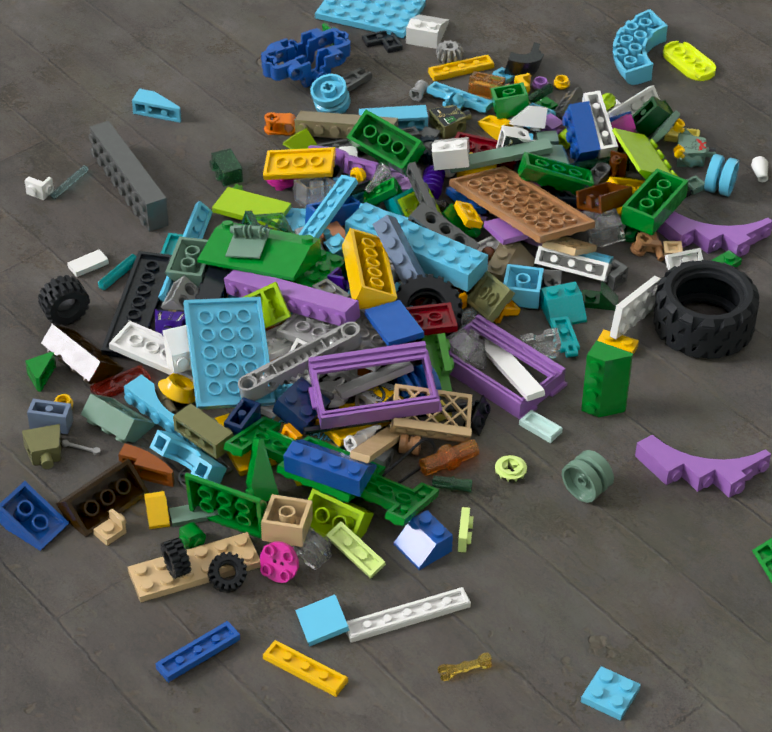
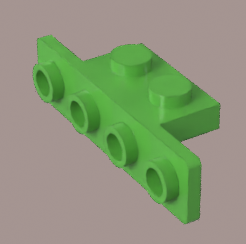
M445 333L424 335L421 340L426 343L431 365L438 375L441 389L452 392L449 374L454 369V361L448 351L450 350L449 339H446Z

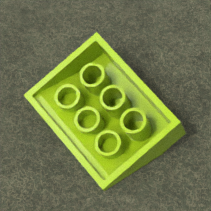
M617 128L612 129V132L637 171L646 180L656 169L678 176L673 169L670 170L672 168L671 164L666 159H663L665 155L660 149H656L658 145L653 139L649 140L645 135Z

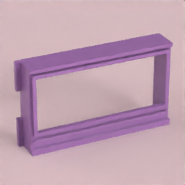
M479 314L475 316L473 321L448 338L450 342L449 355L454 361V369H452L450 375L479 394L484 395L485 398L519 420L530 410L536 411L537 405L549 395L553 397L567 386V382L564 381L566 368ZM479 333L546 375L547 378L540 383L545 390V396L527 402L524 397L521 398L452 352Z
M425 341L309 357L308 371L312 387H309L308 390L312 409H317L321 430L442 412ZM422 360L430 393L429 396L325 411L317 375Z

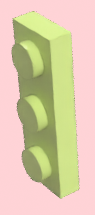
M341 521L326 535L327 539L370 579L386 565L382 558Z

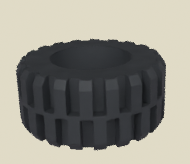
M419 274L416 276V279L410 277L406 279L405 284H400L398 291H396V300H400L405 307H409L413 301L425 297L432 298L439 303L451 302L458 328L460 327L463 303L462 299L459 298L458 290L453 289L451 282L445 283L444 278L438 276V279L433 278V274H428L427 277ZM456 332L445 333L446 339L450 338ZM420 338V339H417V340H413V341H410V342H406V344H407V343H414V342H421L422 340H421V338Z

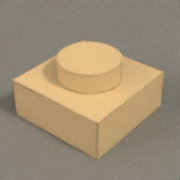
M663 241L664 257L668 254L683 251L681 241Z

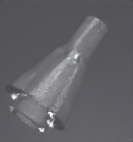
M378 165L371 182L364 188L365 191L370 193L376 186L391 178V169L386 165Z

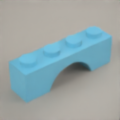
M157 430L149 447L161 456L186 466L192 471L191 474L218 484L221 483L227 467L173 432Z

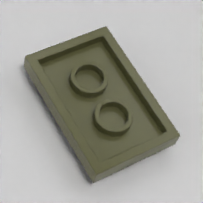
M486 271L467 295V302L493 323L500 316L504 307L511 302L515 293L494 275Z

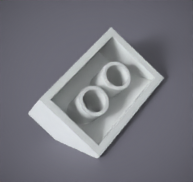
M186 325L163 330L167 366L174 374L192 370Z

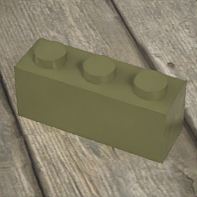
M190 403L173 416L174 430L209 455L218 459L227 452L224 450V445L226 441L233 437V432L218 423L216 419L209 417L200 408H196Z

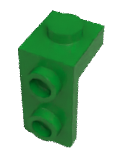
M453 203L449 204L442 212L443 217L454 226L460 228L469 237L474 239L481 234V229L468 228L463 224Z

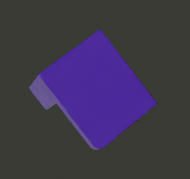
M337 267L327 275V278L348 293L350 289L349 281L344 279L341 268Z

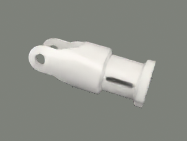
M373 425L358 431L355 435L346 436L343 441L344 447L348 452H351V450L374 436L376 430L381 429L382 426Z

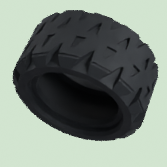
M713 260L683 262L680 266H674L669 269L658 283L653 324L656 325L655 331L661 340H666L667 346L675 351L685 353L687 356L707 359L731 356L739 352L742 347H746L753 337L759 308V292L749 276L729 264ZM706 303L723 308L729 313L721 315L700 314L685 308L683 305Z

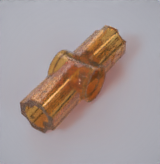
M474 439L455 446L445 444L438 449L437 453L420 459L419 466L424 475H430L445 468L455 470L462 461L479 455L480 450Z

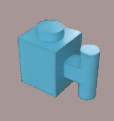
M325 229L323 234L326 240L324 242L326 251L344 257L342 250L343 237L339 233L332 236L330 230Z

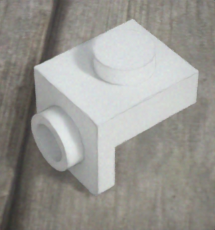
M32 177L25 179L26 193L28 195L45 200L54 191L51 177H48L43 182Z

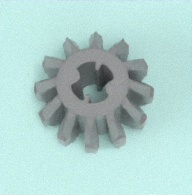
M444 40L443 43L441 42L437 46L436 55L438 61L442 62V64L461 61L463 57L462 45L457 43V41Z

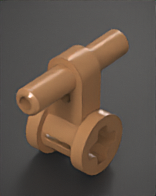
M644 232L637 234L636 241L630 247L633 254L644 256L646 252L656 253L658 261L665 259L662 251L663 245L656 232L653 235H648Z

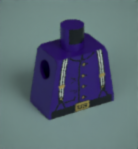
M155 309V332L162 334V336L163 330L184 326L186 323L184 310Z

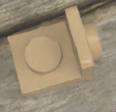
M113 509L109 511L110 519L93 529L94 535L107 546L126 534L125 517Z

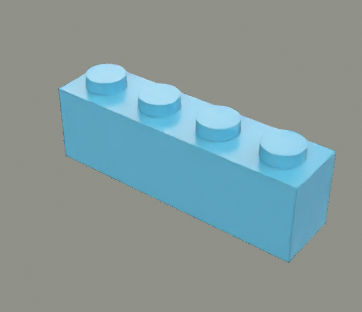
M426 105L359 109V115L368 110L379 117L398 118V127L400 129L415 126L418 131H422L425 126L428 127Z

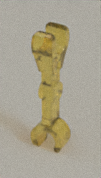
M483 653L478 659L468 662L463 661L461 664H442L438 667V673L447 672L441 674L440 677L442 681H448L460 672H468L478 667L483 669L490 668L492 666V657L489 653Z

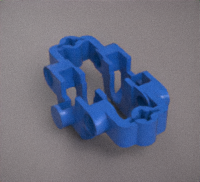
M315 28L301 33V42L299 43L293 39L288 41L287 38L271 43L266 51L261 53L263 75L275 81L289 77L293 81L300 79L301 84L305 88L310 87L317 78L322 75L331 74V68L342 65L346 57L350 56L349 34L337 28L325 31ZM332 43L334 44V46H330V47H327V48H323V47H325L326 45H329V44H332ZM317 50L316 67L311 69V63L314 62L315 51Z

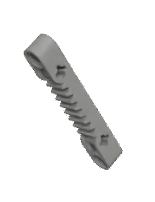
M355 322L344 323L242 376L238 380L241 398L245 397L256 401L276 390L279 384L283 385L285 380L289 382L292 376L297 378L298 373L303 375L304 371L308 370L309 357L350 352L356 349L362 343L360 326Z

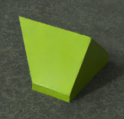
M305 128L285 140L283 145L289 149H308V146H317V143L308 129Z

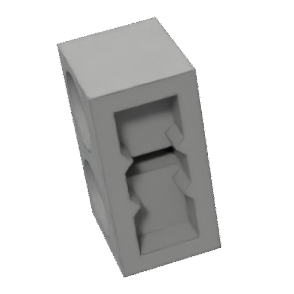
M184 275L173 283L161 308L165 310H184V300H195L196 294H199V288Z

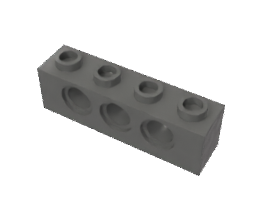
M423 202L409 216L408 220L473 249H479L480 244L475 239L469 237L460 228L454 226L445 217L435 212Z

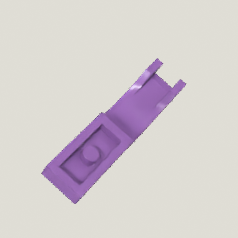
M310 145V146H308V149H309V148H329V147ZM336 148L335 162L344 170L343 173L350 174L353 168L359 167L366 172V179L378 180V162L352 156L345 150Z

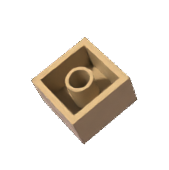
M272 494L261 521L262 541H280L288 545L303 547L313 519L312 500Z

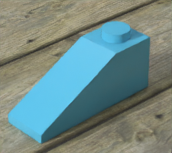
M139 89L132 99L133 114L181 122L180 107L154 91Z

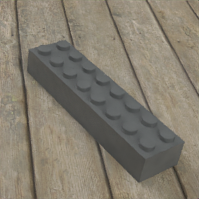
M106 121L90 126L89 140L92 144V148H90L92 157L97 159L98 165L103 167L106 176L111 178L113 186L118 188L119 194L124 196L127 205L132 207L134 215L140 218L142 226H145L149 232L168 226L167 199L112 124Z

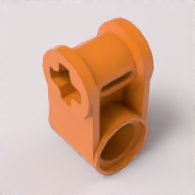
M266 113L264 116L266 121L264 132L268 135H293L295 133V115L291 113Z

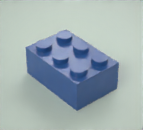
M590 102L569 104L562 117L563 126L567 128V142H570L571 145L570 157L574 159L575 164L595 161L601 148Z

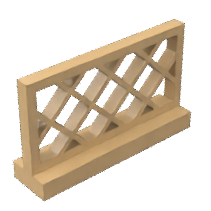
M395 384L393 401L402 400L398 396L399 390L406 391L411 396L410 398H415L420 393L429 396V389ZM438 390L439 396H444L449 401L448 404L442 407V412H436L433 415L431 413L426 414L429 418L425 421L419 420L416 416L394 418L390 424V432L467 443L472 433V429H470L472 394ZM458 399L467 400V406L462 410L455 403ZM450 405L458 412L452 418L445 411ZM442 413L448 421L442 424L434 417ZM461 415L466 421L465 427L458 426L454 419Z

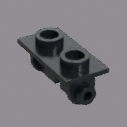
M484 395L481 396L480 400L474 401L475 409H471L470 429L476 431L478 436H480L488 414L491 411L490 404L486 401Z

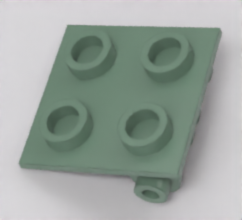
M234 224L230 226V233H233V237L225 256L260 259L270 229H266L263 225L242 226Z

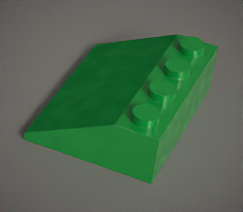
M186 472L185 482L189 511L193 512L197 506H200L207 513H213L217 509L219 515L207 517L209 521L243 533L248 532L249 535L262 539L261 521L268 506L265 501Z

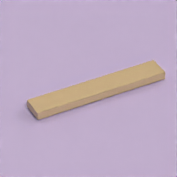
M386 427L351 450L349 458L370 463L400 441L401 434L390 432V427Z

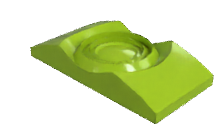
M277 282L244 296L261 297L265 329L292 317Z

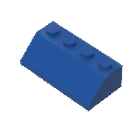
M302 439L292 441L283 455L285 472L358 497L361 496L377 468L376 464L349 458L350 455Z

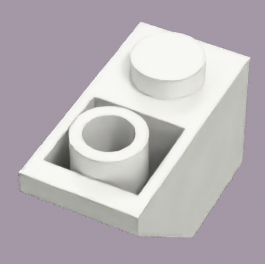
M529 105L510 120V124L520 129H524V126L530 127V130L540 131L541 128L545 129L548 108Z

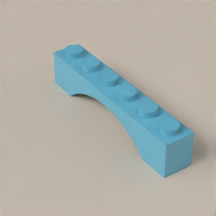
M140 375L124 386V398L129 405H133L141 414L148 416L155 424H159L166 431L175 433L205 454H208L174 430L173 416L175 414L168 411L157 398L154 383Z

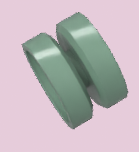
M592 450L581 452L562 469L561 476L567 490L575 498L586 503L594 501L614 483V474L609 463L603 456Z

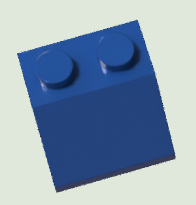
M426 510L407 523L394 541V546L418 570H421L452 552L453 535Z

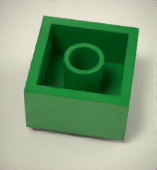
M523 82L490 88L492 104L497 119H508L511 116H516L529 106L528 93Z

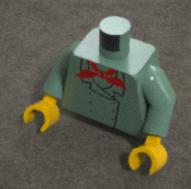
M680 118L677 119L673 126L675 132L680 131V134L678 133L677 146L673 149V152H675L674 156L677 158V167L692 168L704 166L705 157L712 158L716 154V148L706 147V139L704 137L692 135L686 128H683L685 122Z

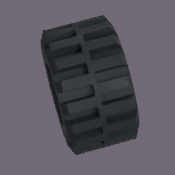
M57 276L56 279H51L49 283L44 284L45 287L41 288V294L38 295V303L47 319L52 324L55 323L58 326L61 324L67 326L68 323L73 324L74 321L80 320V317L84 316L86 310L90 307L88 305L90 304L89 295L81 282L74 276Z

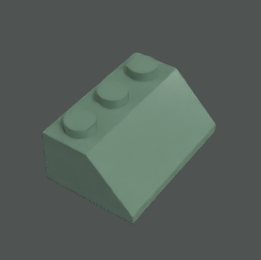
M179 236L165 271L166 276L176 282L185 275L199 288L200 283L204 281V272L208 270V264L198 263L197 259L208 240Z
M90 394L81 413L82 416L87 418L86 421L94 426L99 425L102 427L101 431L110 435L114 434L116 436L115 439L122 443L127 441L136 442L155 425L153 421L114 398Z

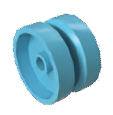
M326 74L317 78L312 83L310 88L311 96L317 112L342 114L349 108L351 99L343 77L337 74Z
M714 154L707 170L704 190L714 193L719 187V194L729 197L737 179L739 160L729 158L725 163L724 156Z

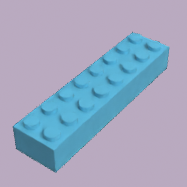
M367 202L345 221V237L350 228L378 236L372 225L386 215L397 218L424 273L433 274V277L437 279L438 276L444 278V282L447 283L449 281L453 286L466 292L488 271L487 254Z

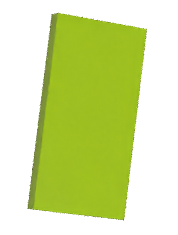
M227 187L213 205L212 212L274 229L279 226L290 211L291 203Z

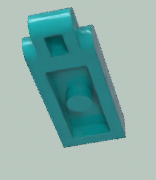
M569 317L550 318L549 324L560 353H565L566 358L577 357L580 346Z

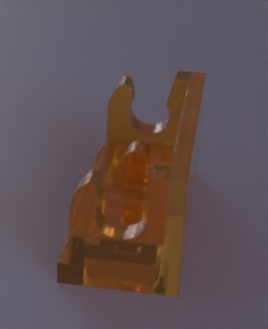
M474 71L469 78L468 93L492 99L490 88L505 86L506 78Z

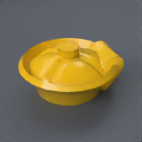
M172 373L166 379L158 382L160 391L170 400L181 404L195 402L194 384L189 378L181 374Z

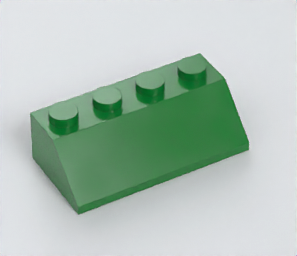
M524 152L518 168L519 177L524 181L532 180L542 186H553L559 191H570L574 195H576V191L594 185L591 170Z
M600 341L595 342L587 354L581 411L596 417H604L626 411L633 353Z

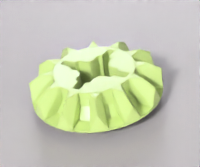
M512 455L503 456L497 460L495 472L500 476V479L506 478L507 481L510 479L517 481L518 478H523L524 474L527 473V465L520 457Z

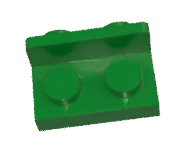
M393 177L364 191L363 203L367 202L376 206L402 193V187L396 178Z

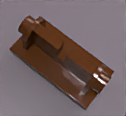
M611 150L610 177L625 178L627 154Z

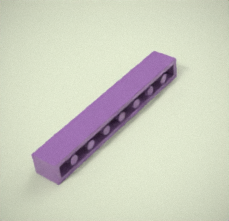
M233 270L224 277L226 293L242 298L271 283L277 282L287 307L292 313L338 326L347 322H355L361 317L359 302L355 299L279 278Z

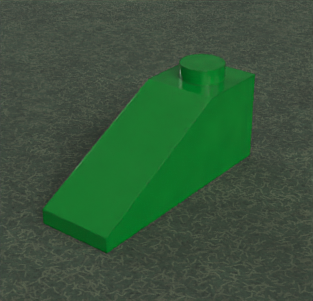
M256 437L253 439L245 493L261 498L266 502L270 500L272 494L279 495L264 440L263 438Z

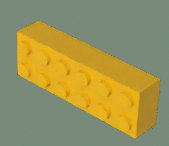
M350 228L342 244V250L352 299L358 300L359 309H369L396 301L397 294L388 254L379 237Z

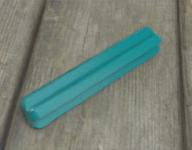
M134 254L128 256L98 281V287L106 290L133 267L137 256Z

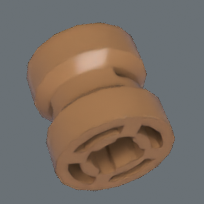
M401 433L399 453L409 451L422 439V436L415 435L411 437L408 434ZM421 444L411 452L413 455L420 454Z

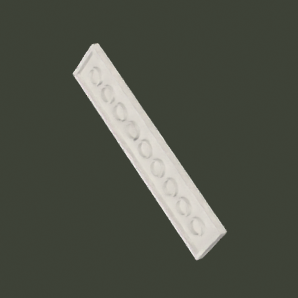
M129 321L109 343V349L169 375L173 373L167 366L164 337L158 332ZM192 370L176 373L189 378L193 382ZM274 405L261 406V414L270 418L275 417L276 415L272 412Z

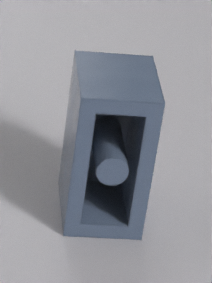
M33 399L27 411L30 429L60 424L61 433L68 434L73 423L72 407L69 403Z

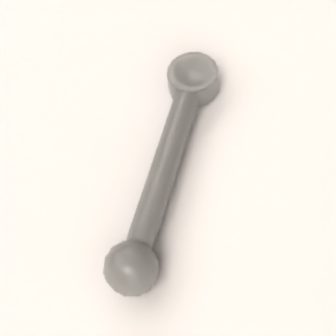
M66 439L61 443L63 447L70 446L93 452L95 456L101 454L99 447L90 448L70 443Z

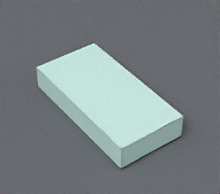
M530 410L519 420L520 426L549 443L553 442L563 430L561 426L533 410Z

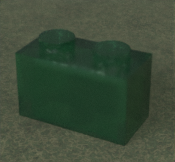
M231 148L211 153L210 168L212 171H215L218 181L220 180L223 187L243 182L242 167Z

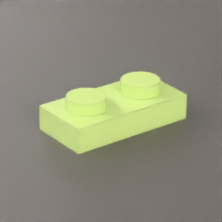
M462 507L458 552H466L467 544H471L472 532H468V530L473 529L474 517L470 516V508Z

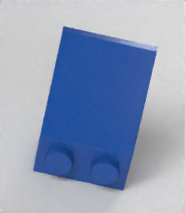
M26 481L0 503V524L6 530L40 551L69 525V522Z

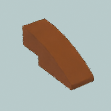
M124 443L118 454L119 461L129 459L141 480L174 487L173 470L165 462L146 450Z

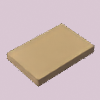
M566 236L542 243L543 248L572 256L596 252L597 248L596 244Z

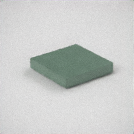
M675 110L656 129L649 140L653 139L656 143L659 142L672 128L680 113Z

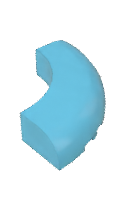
M651 9L635 15V18L631 21L627 20L625 26L620 27L613 41L614 63L621 76L630 85H638L652 80L653 63L648 58L647 53L655 46L666 42L668 25Z

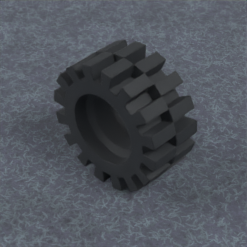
M176 537L161 543L162 557L172 578L176 579L191 573V562L181 539Z
M222 552L220 555H216L212 559L207 573L210 578V584L213 583V588H219L220 592L224 590L226 593H230L231 590L234 592L238 587L240 588L247 575V565L243 563L244 559H240L238 554L233 555L232 552H228V554ZM223 565H231L235 569V577L230 580L223 579L220 576L219 569Z

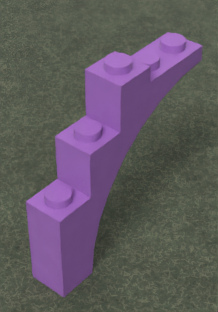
M674 211L657 231L669 241H681L682 248L695 243L707 254L723 248L725 251L730 250L740 257L749 252L750 245L771 235L772 220L766 218L745 225L723 226L698 222Z
M650 435L637 442L635 457L665 485L678 481L682 477L698 492L713 483L730 498L744 490L745 481L750 480L756 474L764 472L769 468L771 453L765 449L754 455L742 458L707 459L678 451L664 444L654 435Z

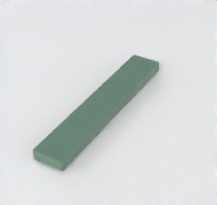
M549 138L472 153L469 154V167L450 169V172L456 173L520 160L524 152L535 155L553 153V147Z

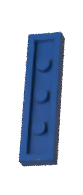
M226 621L155 663L156 669L167 682H170L239 641L240 634Z

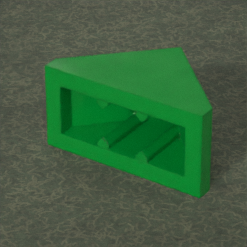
M54 352L25 361L27 375L38 392L43 390L56 368Z

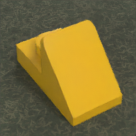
M165 492L144 494L149 529L170 527Z

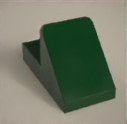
M603 281L601 282V291L582 290L585 308L615 311L619 296Z

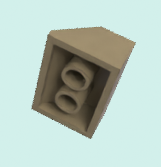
M519 241L506 245L499 243L488 263V272L504 283L507 264L534 267L535 258Z

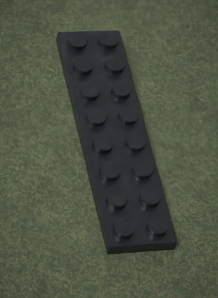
M138 251L103 343L102 355L132 359L109 349V343L129 321L150 329L155 316V309L158 308L160 302L158 296L166 279L165 271L172 255Z

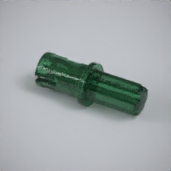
M548 83L540 89L536 88L533 93L528 95L530 103L543 99L553 92L554 87Z
M433 476L432 487L451 489V492L453 490L472 491V479L455 478V476H452V478Z

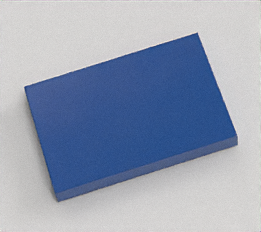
M400 300L364 310L366 318L387 346L400 345L424 337V331Z

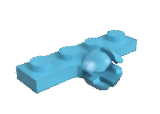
M433 82L427 87L428 94L445 100L443 101V106L456 105L459 109L462 107L472 108L480 113H486L493 107L492 100L438 82Z

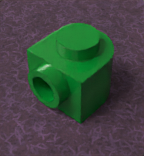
M191 522L179 528V539H181L186 550L205 543L206 534L196 523Z

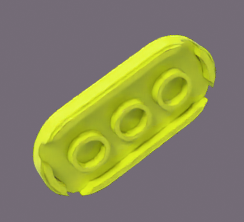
M672 41L664 46L663 57L688 78L705 81L715 76V63L691 44Z

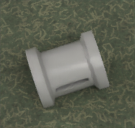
M418 80L415 87L409 91L411 99L421 101L423 94L427 93L428 83L424 80Z

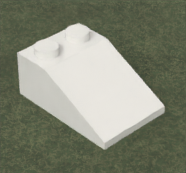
M417 15L411 18L406 27V44L437 49L449 24V19Z
M469 137L435 140L432 143L434 170L469 167Z

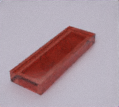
M138 365L90 386V391L92 394L114 397L123 393L124 386L138 376L143 375L148 380H151L144 367Z

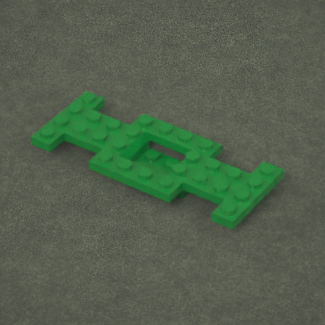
M264 416L225 442L224 450L231 452L234 456L242 457L252 450L254 438H263L268 457L279 463L276 472L288 479L301 482L304 486L315 488L323 494L336 497L341 502L349 503L356 497L350 493L285 472L283 455L295 439L278 433L281 427L280 422ZM307 436L303 439L305 441L350 455V452L341 449L337 446H334L332 444H329L325 441H322L318 438ZM371 461L370 463L376 464L377 468L360 496L366 501L374 502L386 509L385 519L395 525L404 526L438 497L439 489L422 482L414 489L383 477L382 474L385 472L386 467Z

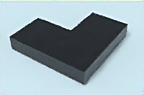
M387 31L362 35V40L367 48L383 45L387 53L403 50V45L393 32H391V35L387 34Z

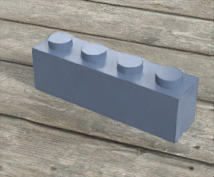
M386 215L372 225L401 282L405 284L406 279L410 277L416 279V276L419 274L426 277L397 218Z

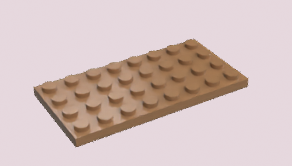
M506 166L450 179V187L501 220H504L513 228L518 229L524 235L529 236L537 243H545L549 240L559 239L563 236L595 228V220L531 181L522 180L518 173Z

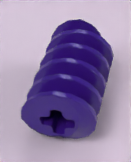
M434 165L426 167L422 178L424 183L428 184L435 201H438L443 188L445 170H434Z

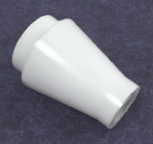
M763 156L755 157L752 160L751 167L758 181L766 182L768 180V161Z

